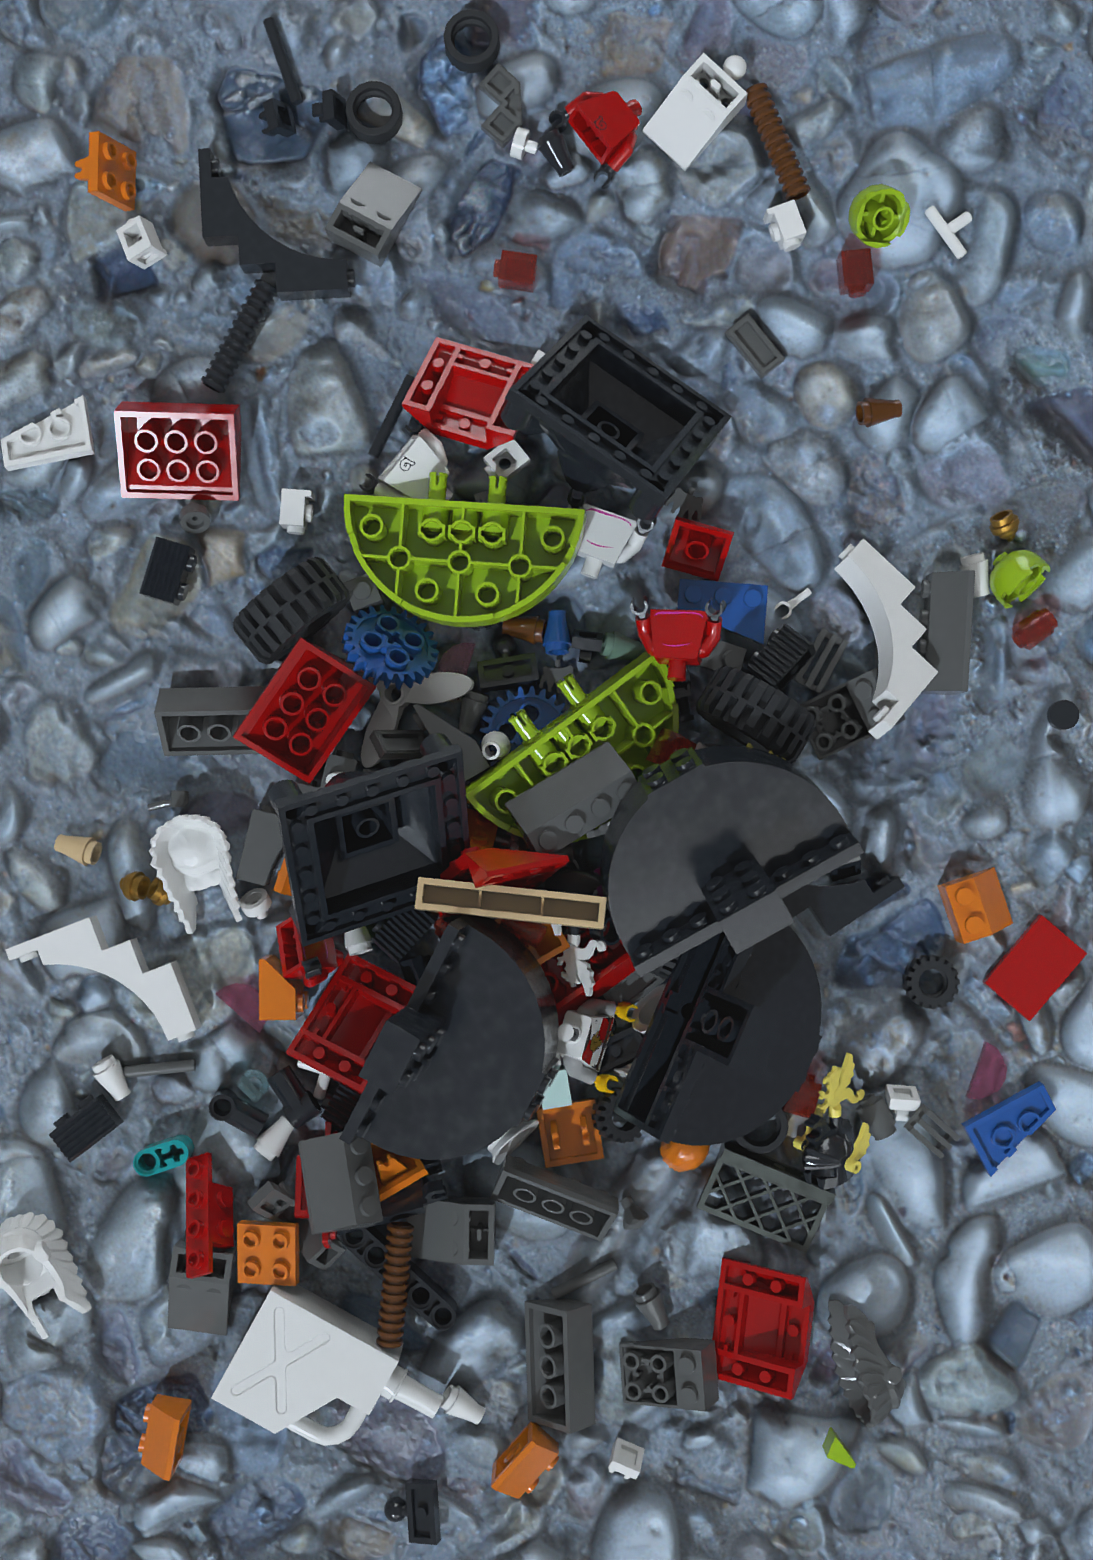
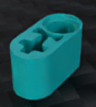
M180 1134L149 1144L135 1155L133 1167L139 1175L147 1177L181 1166L192 1156L194 1143L190 1137ZM175 1146L177 1149L182 1148L184 1151L181 1155L179 1152H176L166 1158V1153L170 1152ZM148 1153L155 1157L156 1165L154 1167L148 1166L144 1162V1154Z

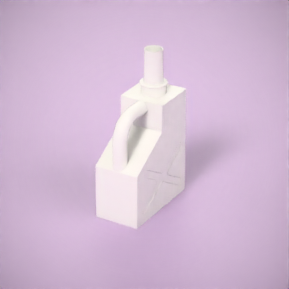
M297 1284L296 1286L273 1285L211 1399L274 1434L284 1428H288L311 1442L328 1446L338 1445L350 1439L360 1428L365 1417L370 1415L380 1395L388 1399L390 1403L396 1399L432 1419L437 1413L444 1396L407 1375V1368L404 1369L397 1365L403 1345L398 1348L379 1346L376 1343V1338L380 1336L377 1334V1328ZM336 1398L351 1405L342 1422L335 1426H323L306 1417Z

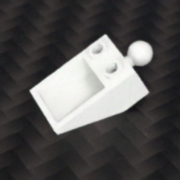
M703 53L682 76L643 128L642 132L684 171L691 166L745 106L748 93L734 81L741 79L745 75L747 69L745 60L741 56L732 55L725 60L722 70ZM700 83H706L708 88L705 89ZM722 102L728 103V107L723 106Z

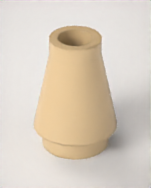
M60 834L55 840L54 849L87 866L89 864L95 865L98 862L102 852V844L97 842L94 837Z

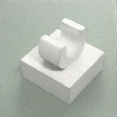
M886 1084L885 1098L889 1109L896 1113L895 1120L908 1121L909 1111H917L920 1108L921 1100L916 1086Z
M617 1437L612 1447L608 1466L609 1472L617 1471L624 1474L625 1479L631 1477L636 1480L641 1470L645 1449Z

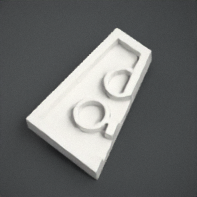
M82 395L74 399L75 403L62 410L58 408L50 412L51 416L36 424L30 423L0 439L4 467L8 471L95 454L86 398Z

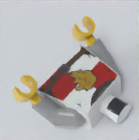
M590 998L582 1003L577 1010H568L565 1013L563 1024L558 1028L557 1054L563 1057L566 1072L571 1077L590 1085L595 1083L596 1089L600 1092L614 1093V1091L607 1088L608 1080L618 1082L617 1077L607 1074L597 1075V1072H599L615 1018L613 1017L614 1014L625 1021L634 1022L636 1019L627 1016V1011L630 1008L638 1009L636 1005L626 1001L616 1005L613 1001Z

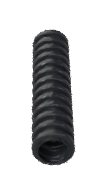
M256 279L254 281L255 288L252 287L249 290L251 295L246 296V304L243 303L241 305L242 311L237 312V320L232 321L233 328H228L227 332L229 335L224 336V344L219 345L220 351L215 352L214 356L216 358L210 361V369L206 368L205 370L207 373L206 377L202 376L201 378L202 383L215 392L225 393L226 389L224 386L229 385V377L234 376L233 370L238 369V361H242V354L248 351L246 346L252 344L251 337L256 336L255 330L260 329V321H264L266 318L264 314L270 311L268 306L273 305V297L278 296L276 288L264 280Z

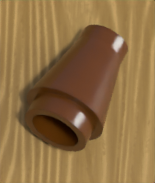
M864 398L863 401H859L856 404L857 422L859 425H865L866 427H871L893 418H899L902 415L900 400Z
M540 615L513 617L503 621L502 634L516 637L534 645L537 642L543 643L547 620L540 619Z

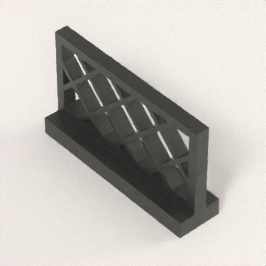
M728 1141L722 1143L719 1148V1155L696 1207L807 1253L828 1205H832L836 1193L834 1188L819 1189L818 1177L811 1175L812 1183L808 1184L803 1173L804 1171L763 1154L749 1152L739 1144ZM722 1164L734 1167L738 1176L722 1182L719 1175ZM755 1176L762 1179L766 1188L749 1193L745 1180ZM717 1179L719 1184L713 1185L715 1180ZM741 1182L746 1195L730 1201L725 1188ZM781 1188L789 1190L793 1199L777 1205L772 1192ZM722 1190L726 1203L714 1206L706 1202L710 1193ZM769 1194L773 1207L757 1212L752 1199ZM810 1199L820 1203L817 1212L804 1216L799 1204ZM749 1201L754 1214L746 1217L736 1215L733 1206ZM796 1205L801 1218L785 1223L780 1211ZM776 1212L781 1225L772 1229L764 1227L760 1218ZM804 1224L807 1234L803 1242L791 1238L788 1229Z

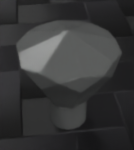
M631 1196L620 1200L624 1209V1230L640 1229L650 1218L649 1215L634 1204Z

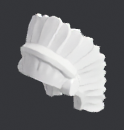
M185 814L178 815L156 829L157 834L150 839L152 847L149 852L153 857L150 865L157 869L156 877L162 880L163 889L167 892L168 900L174 902V912L178 913L179 922L184 923L187 934H193L196 930V906L198 902L194 891L207 889L218 884L236 922L241 921L242 917L239 912L240 902L230 865L232 857L228 851L230 843L226 840L227 836L221 830V826L211 821L210 817Z
M28 1212L24 1215L18 1214L15 1217L7 1218L0 1225V1289H4L11 1296L20 1309H22L25 1316L31 1321V1324L36 1328L41 1338L46 1339L50 1335L33 1306V1300L49 1293L54 1288L58 1299L78 1312L84 1314L91 1310L92 1307L86 1299L87 1291L81 1285L83 1280L77 1275L78 1267L73 1262V1256L67 1250L68 1242L62 1239L63 1230L55 1228L54 1221L48 1220L44 1214L35 1215L32 1212Z

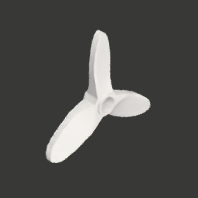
M431 673L429 678L423 679L422 684L414 682L412 688L407 687L403 683L400 689L401 696L395 702L391 697L392 690L396 687L395 684L391 683L389 688L386 689L384 682L379 681L376 689L380 691V701L367 727L361 750L363 766L365 768H372L381 761L369 738L373 730H397L402 712L410 703L431 705L455 700L468 694L474 686V681L470 677L459 673Z

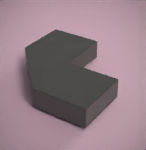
M498 63L479 83V89L498 105L481 125V130L500 147L504 148L514 137L517 128H522L520 82Z

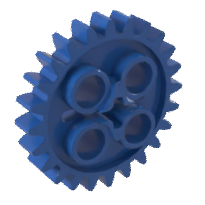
M381 605L378 612L372 606H369L367 613L359 610L358 616L353 615L350 622L346 624L341 643L344 644L342 653L348 654L346 662L355 663L353 671H364L362 679H367L371 676L374 678L373 685L383 681L385 688L388 689L390 684L394 683L396 688L400 690L403 683L407 687L412 688L414 682L422 684L424 678H429L438 661L439 651L436 650L438 641L431 640L434 635L433 632H425L426 623H416L418 616L408 618L407 610L399 614L395 606L389 612Z
M534 686L529 688L528 694H524L522 687H518L517 696H514L508 690L506 691V701L500 697L496 698L499 705L498 708L488 706V710L493 715L491 717H482V720L488 723V727L480 728L479 731L484 734L499 731L503 724H509L513 727L508 721L510 714H515L526 705L533 706L537 710V718L533 721V724L540 730L562 714L561 710L564 708L565 703L556 706L554 704L556 700L555 694L546 699V689H542L538 695H535ZM515 728V735L510 740V752L523 742ZM489 745V750L497 753L496 747ZM492 760L491 763H490V765L493 766V765L496 764L498 761H493V760Z

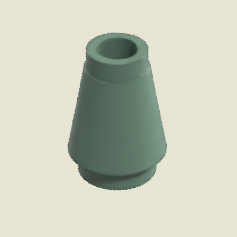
M613 631V633H605L602 641L601 655L607 656L608 660L633 661L643 654L646 649L641 642Z

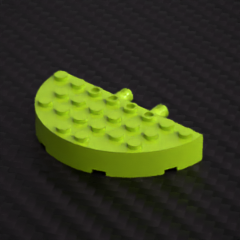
M436 472L429 473L428 499L344 494V517L347 533L349 534L356 558L372 582L388 598L413 615L427 621L455 627H478L503 622L526 612L546 598L558 586L573 564L581 546L587 517L585 509L505 504L508 478L499 476L498 488L496 476H489L487 503L446 500L448 474L439 472V482Z
M645 651L589 694L584 693L572 673L564 676V680L560 679L556 685L570 702V708L540 730L535 727L524 709L516 712L517 716L512 715L508 721L523 739L522 744L465 786L467 803L493 824L523 838L504 803L605 742L611 744L630 768L637 782H639L638 777L643 775L642 772L647 767L653 764L661 765L668 761L671 754L675 752L677 744L679 708L675 700L674 683L667 679V665L659 664L654 656L649 655ZM610 818V819L607 820L606 822L602 823L601 825H603V824H605V823L611 821L612 818ZM584 834L583 836H581L580 838L576 839L571 843L578 842V840L588 839L587 834Z

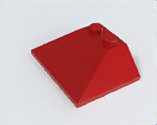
M436 337L402 402V407L432 434L488 450L514 440L518 430L509 429L501 419L500 413L507 401L505 397L509 389L534 364Z
M475 846L463 850L458 859L449 863L450 866L440 874V879L474 883L475 888L498 885L536 889L567 864L569 858L568 855L499 848L479 850V847ZM438 912L440 919L460 915Z
M348 952L343 963L288 1047L286 1054L362 1094L368 1081L358 1075L386 1020L407 1006L416 986L356 955L349 956Z
M726 1257L722 1258L712 1340H715L717 1377L719 1380L789 1400L794 1399L808 1362L815 1304L807 1277Z

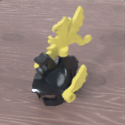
M848 1052L845 1055L842 1067L832 1066L831 1072L824 1077L823 1084H826L827 1091L825 1093L820 1090L818 1092L820 1094L818 1099H825L822 1105L814 1103L809 1119L804 1122V1125H806L804 1135L802 1137L797 1136L793 1141L794 1148L802 1151V1164L805 1169L803 1173L808 1184L812 1183V1170L834 1168V1177L820 1176L817 1178L818 1186L821 1190L842 1185L854 1174L859 1173L862 1166L860 1160L866 1154V1149L870 1146L869 1139L871 1134L869 1133L868 1123H862L853 1146V1126H851L850 1120L841 1118V1101L847 1099L850 1103L854 1104L859 1100L861 1101L865 1096L863 1089H859L856 1095H854L853 1090L847 1087L854 1076L853 1069L855 1066L853 1056ZM827 1108L829 1124L828 1122H826V1119L823 1118V1114L826 1112Z

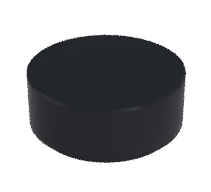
M1057 701L1049 707L1047 719L1049 724L1055 729H1070L1079 720V710L1071 701Z

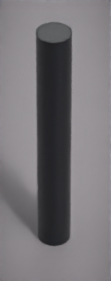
M273 17L266 18L263 24L291 104L293 106L299 105L303 100Z
M406 374L370 447L368 454L376 459L379 458L403 409L402 402L415 379L413 376Z

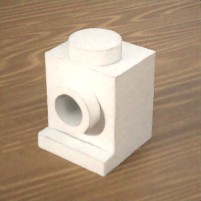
M793 199L766 209L763 221L765 225L771 223L768 227L772 241L778 242L780 250L784 249L785 252L798 248L807 232L795 200Z
M140 215L129 219L125 225L116 230L127 260L144 270L168 255L161 246L153 223Z
M515 439L497 446L483 457L484 463L487 465L483 468L484 472L488 477L496 476L498 480L499 476L507 477L510 480L522 469L530 465V458ZM507 460L511 465L508 469H502L499 466L500 462Z
M282 488L279 524L283 529H287V533L304 535L308 522L312 523L313 505H310L309 501L315 502V495L311 490Z

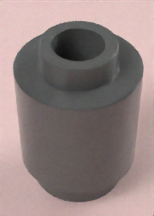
M872 1093L858 1101L860 1105L856 1108V1111L862 1122L868 1123L869 1133L876 1141L885 1139L897 1131L894 1125L896 1121L883 1096H875Z

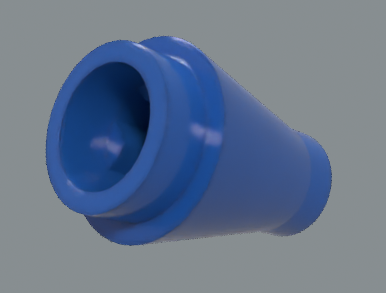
M551 610L548 612V621L542 644L545 647L546 654L565 655L569 653V647L572 646L566 621V612L563 610Z

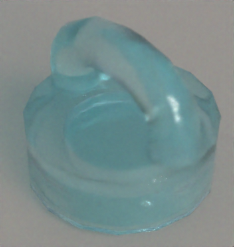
M256 1069L248 1070L236 1081V1085L254 1103H257L269 1089L268 1078L264 1073ZM251 1077H256L261 1081L262 1087L259 1090L249 1081Z

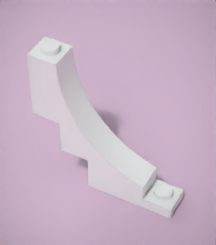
M863 538L855 547L850 543L838 556L842 561L834 570L856 594L874 632L879 664L877 685L872 702L880 710L872 718L876 723L868 732L875 739H879L893 728L938 671L912 648L927 630L901 605L915 589V586Z
M97 916L88 917L5 949L9 961L19 958L21 963L40 956L43 965L79 966L100 972L119 981L133 991L153 1012L162 1026L168 1041L177 1038L178 1042H182L195 1037L194 1031L202 1027L177 960L149 971L137 938L109 948Z

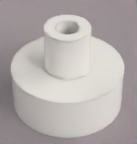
M521 127L517 128L510 150V157L522 160L525 152L536 154L539 143L529 140L530 130Z
M256 888L242 896L240 907L247 917H257L261 920L268 916L267 911L271 907L272 901L265 889Z

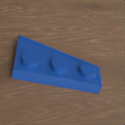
M679 579L677 610L705 611V605L711 598H713L712 607L715 610H720V603L724 600L727 607L720 615L722 617V628L763 645L768 585Z
M1038 1081L961 1124L987 1174L992 1177L998 1170L996 1167L1007 1156L1010 1158L1017 1151L1016 1147L1027 1135H1032L1056 1108L1044 1084Z

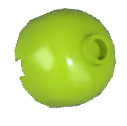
M884 184L871 185L861 190L854 197L849 207L848 222L851 231L862 243L873 248L889 246L891 244L890 241L896 236L900 237L905 232L910 219V206L906 202L903 193L896 188Z
M1015 550L1009 554L1004 552L993 562L995 567L991 571L989 585L993 595L1004 608H1012L1014 606L1011 602L1019 597V601L1022 602L1039 588L1046 579L1042 575L1043 572L1046 570L1050 573L1051 568L1035 552L1028 550Z

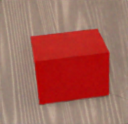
M676 516L662 567L718 582L734 532Z

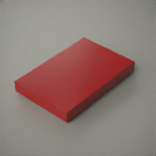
M1038 915L982 982L1026 1020L1031 1021L1087 953L1043 915Z

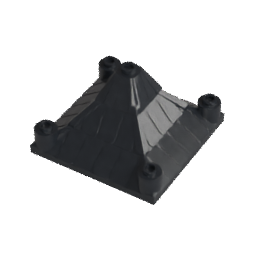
M585 315L509 389L505 397L507 401L500 413L504 424L511 430L527 429L533 417L540 421L539 425L558 449L557 454L566 482L574 490L580 492L585 490L587 493L607 487L608 485L628 489L635 487L636 491L628 504L632 514L640 520H653L656 518L668 497L703 453L711 448L720 432L732 417L588 315Z
M433 733L427 736L420 745V753L422 755L420 759H413L375 772H342L333 776L325 787L317 791L303 794L298 784L288 779L281 780L270 788L268 798L278 816L293 903L289 908V913L297 928L298 938L302 947L415 909L418 877L440 879V874L450 866L449 863L458 859L463 850L470 848L463 753L459 745H452L445 734Z

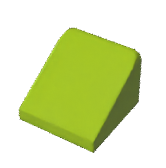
M830 1427L822 1445L827 1458L855 1469L856 1463L852 1454L834 1429Z

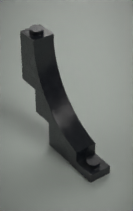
M198 149L202 237L208 247L238 245L239 265L244 274L275 272L276 292L281 301L351 297V287L356 286L355 271L349 268L346 259H328L311 256L291 249L273 239L260 229L242 208L228 177H221L220 161L215 159L211 149Z
M884 875L872 884L874 886L872 890L863 879L831 885L807 884L782 898L792 918L809 908L824 933L832 936L905 886L899 877L891 876L889 878L888 875Z

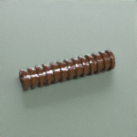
M754 84L746 90L748 93L746 98L747 108L751 109V117H755L753 122L755 126H758L757 132L762 134L760 139L765 143V150L769 151L767 155L769 159H772V167L776 168L774 172L776 176H780L778 182L783 184L781 189L783 193H787L785 196L786 200H799L806 196L811 188L805 184L807 178L802 176L804 171L798 167L800 162L798 159H795L797 156L796 152L791 151L793 145L791 142H788L790 139L788 134H784L786 131L785 126L781 125V117H777L779 112L774 108V100H770L772 95L767 91V84Z
M402 1221L391 1222L387 1225V1229L390 1232L386 1235L389 1242L385 1245L388 1251L384 1255L387 1261L384 1262L383 1267L386 1270L383 1271L382 1275L385 1280L382 1281L384 1289L381 1290V1296L383 1299L380 1300L382 1308L379 1309V1315L381 1318L378 1319L380 1327L377 1329V1334L380 1336L376 1338V1343L384 1348H398L403 1345L401 1337L404 1335L402 1327L405 1326V1321L402 1318L406 1316V1311L403 1309L407 1306V1302L404 1299L408 1297V1292L405 1290L409 1287V1283L406 1280L410 1277L407 1270L411 1268V1264L408 1261L412 1258L409 1251H412L413 1247L410 1242L413 1241L414 1236L411 1232H414V1226L411 1223Z

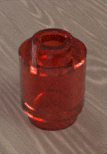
M1048 609L1034 610L1012 626L1013 633L1011 637L1019 648L1024 647L1031 650L1052 635L1054 629L1058 627V623Z

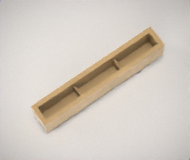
M418 877L415 909L602 930L604 928L607 897L498 885L475 888L474 883Z

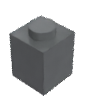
M367 574L344 582V585L350 591V602L357 615L359 610L368 611L369 606L376 608L385 604L379 588Z

